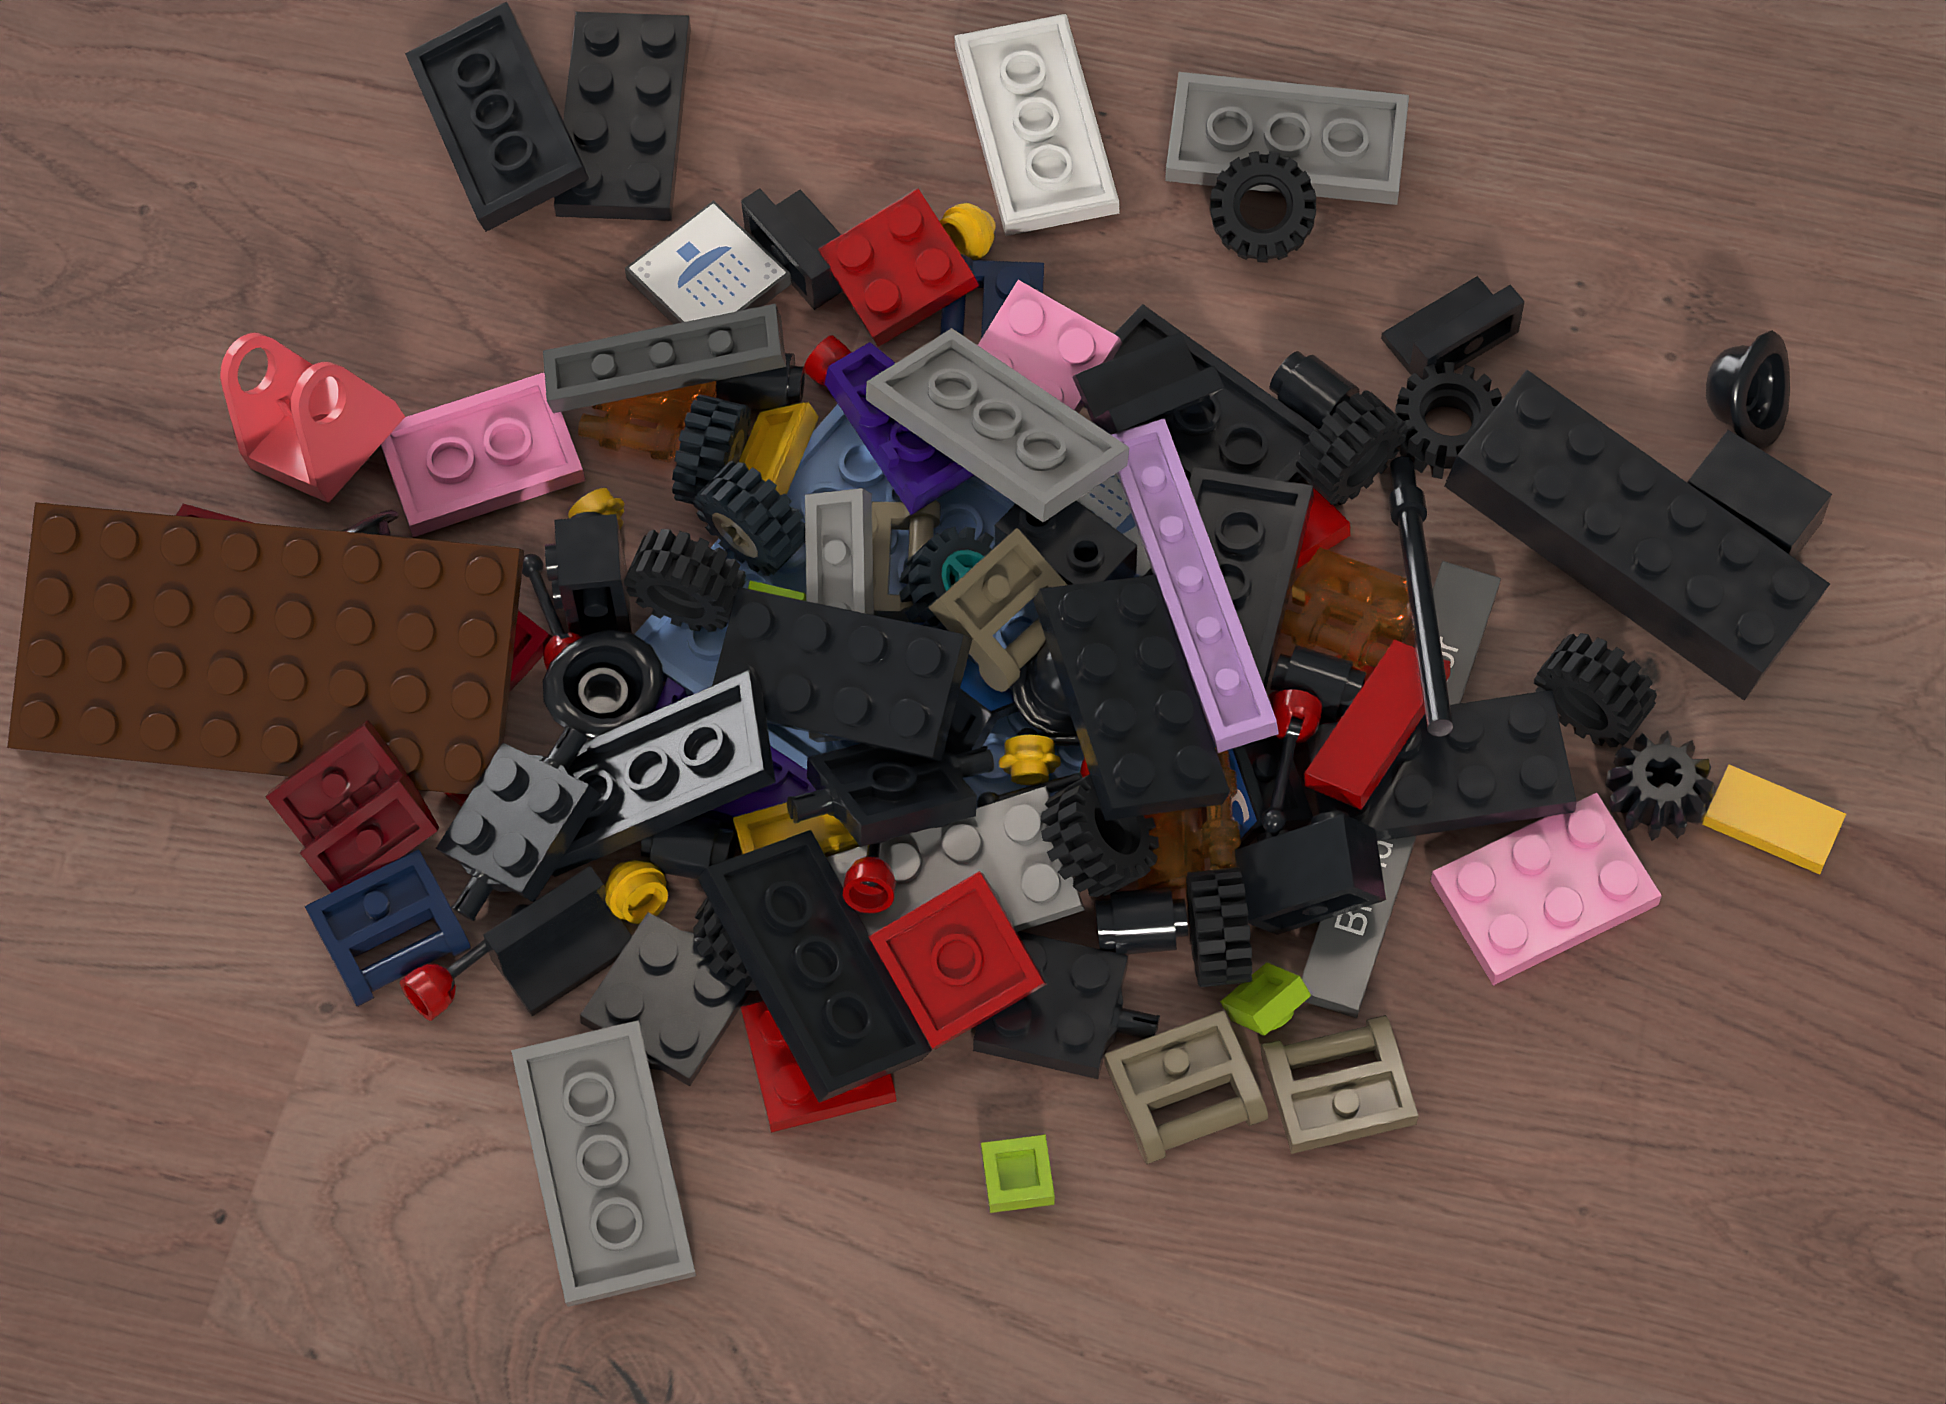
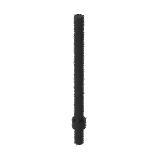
M1400 456L1393 459L1390 463L1393 491L1390 493L1388 501L1391 520L1399 528L1427 728L1431 735L1440 737L1449 734L1453 730V721L1423 522L1427 518V507L1424 492L1417 487L1413 460L1409 457Z

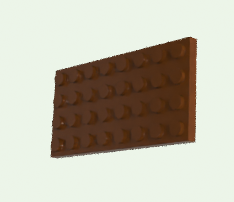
M35 502L7 748L289 777L365 721L369 720L396 756L417 790L470 795L497 750L504 743L525 550L502 546Z

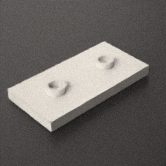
M1062 14L955 35V49L1005 236L1119 214L1118 195L1067 15Z

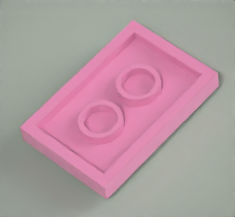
M1018 280L978 346L1080 413L1084 403L1072 377L1112 360L1122 345V341L1115 334Z
M545 373L407 416L381 444L413 537L585 481L583 468L562 412L553 413L547 403Z
M1598 793L1576 802V810L1573 813L1547 816L1432 871L1430 881L1493 985L1658 906L1662 896Z

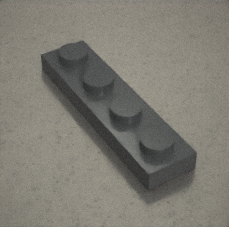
M776 304L543 350L546 399L553 413L786 367L782 321Z

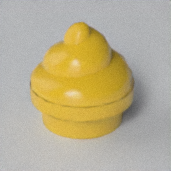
M961 203L949 208L940 220V223L960 254L966 255L972 260H979L989 252L995 238L996 224L993 217L987 211L970 203Z
M637 860L621 862L611 870L605 884V901L607 906L616 917L627 920L630 923L640 924L648 912L655 916L659 915L668 900L665 876L655 865L649 862Z

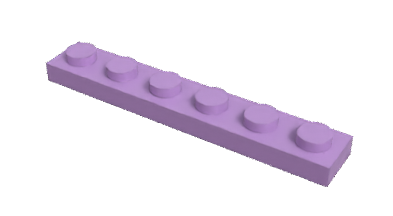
M1165 418L1112 434L1113 437L1129 447L1128 464L1117 474L1153 574L1156 575L1217 752H1223L1279 734L1277 720Z

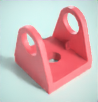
M249 333L238 338L229 347L222 361L220 371L221 385L239 452L250 469L327 503L336 496L405 418L394 400L344 367L331 362H320L313 365L273 338L260 333ZM255 348H262L268 358L266 375L256 388L243 391L238 382L239 365L248 352Z

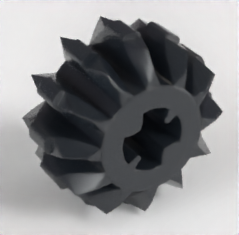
M1669 731L1661 735L1659 743L1656 745L1641 733L1635 739L1633 749L1622 746L1615 754L1613 762L1615 768L1608 771L1605 781L1607 789L1614 792L1609 801L1611 812H1628L1624 823L1627 832L1637 828L1641 823L1649 826L1647 832L1651 841L1659 837L1662 827H1666L1678 839L1685 833L1687 822L1696 825L1701 823L1707 811L1705 804L1712 801L1715 792L1714 782L1706 779L1711 770L1709 759H1692L1695 751L1693 740L1684 743L1680 748L1671 745L1672 738Z

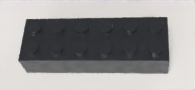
M1528 370L1524 372L1459 452L1444 487L1744 701L1811 614L1830 585L1825 579Z

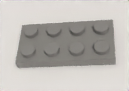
M1179 72L1165 181L1215 186L1217 177L1222 170L1226 171L1230 167L1231 161L1238 157L1240 160L1246 158L1250 152L1259 151V154H1269V151L1280 153V157L1288 160L1290 157L1298 163V167L1303 172H1307L1311 179V185L1315 189L1316 197L1397 205L1409 95ZM1258 185L1249 189L1281 193L1278 189L1269 185Z
M952 328L867 381L866 400L1042 522L1060 512L1125 468L1128 464L1129 447Z
M1046 786L977 808L975 817L952 822L944 827L930 828L892 838L887 842L881 843L879 858L888 863L894 872L896 880L895 895L892 905L884 911L863 913L855 910L869 936L978 871L984 874L1017 932L1084 911L1080 892L1073 888L1075 877L1071 876L1066 880L1062 878L1058 871L1063 864L1059 858L1051 862L1047 851L1054 848L1052 842H1045L1042 839L1041 831L1049 827V825L1041 822L1042 812L1048 809L1045 803L1051 797ZM868 845L859 846L826 857L842 887H844V878L847 870L856 860L867 855Z
M639 1020L511 1050L567 1307L695 1277V1267Z

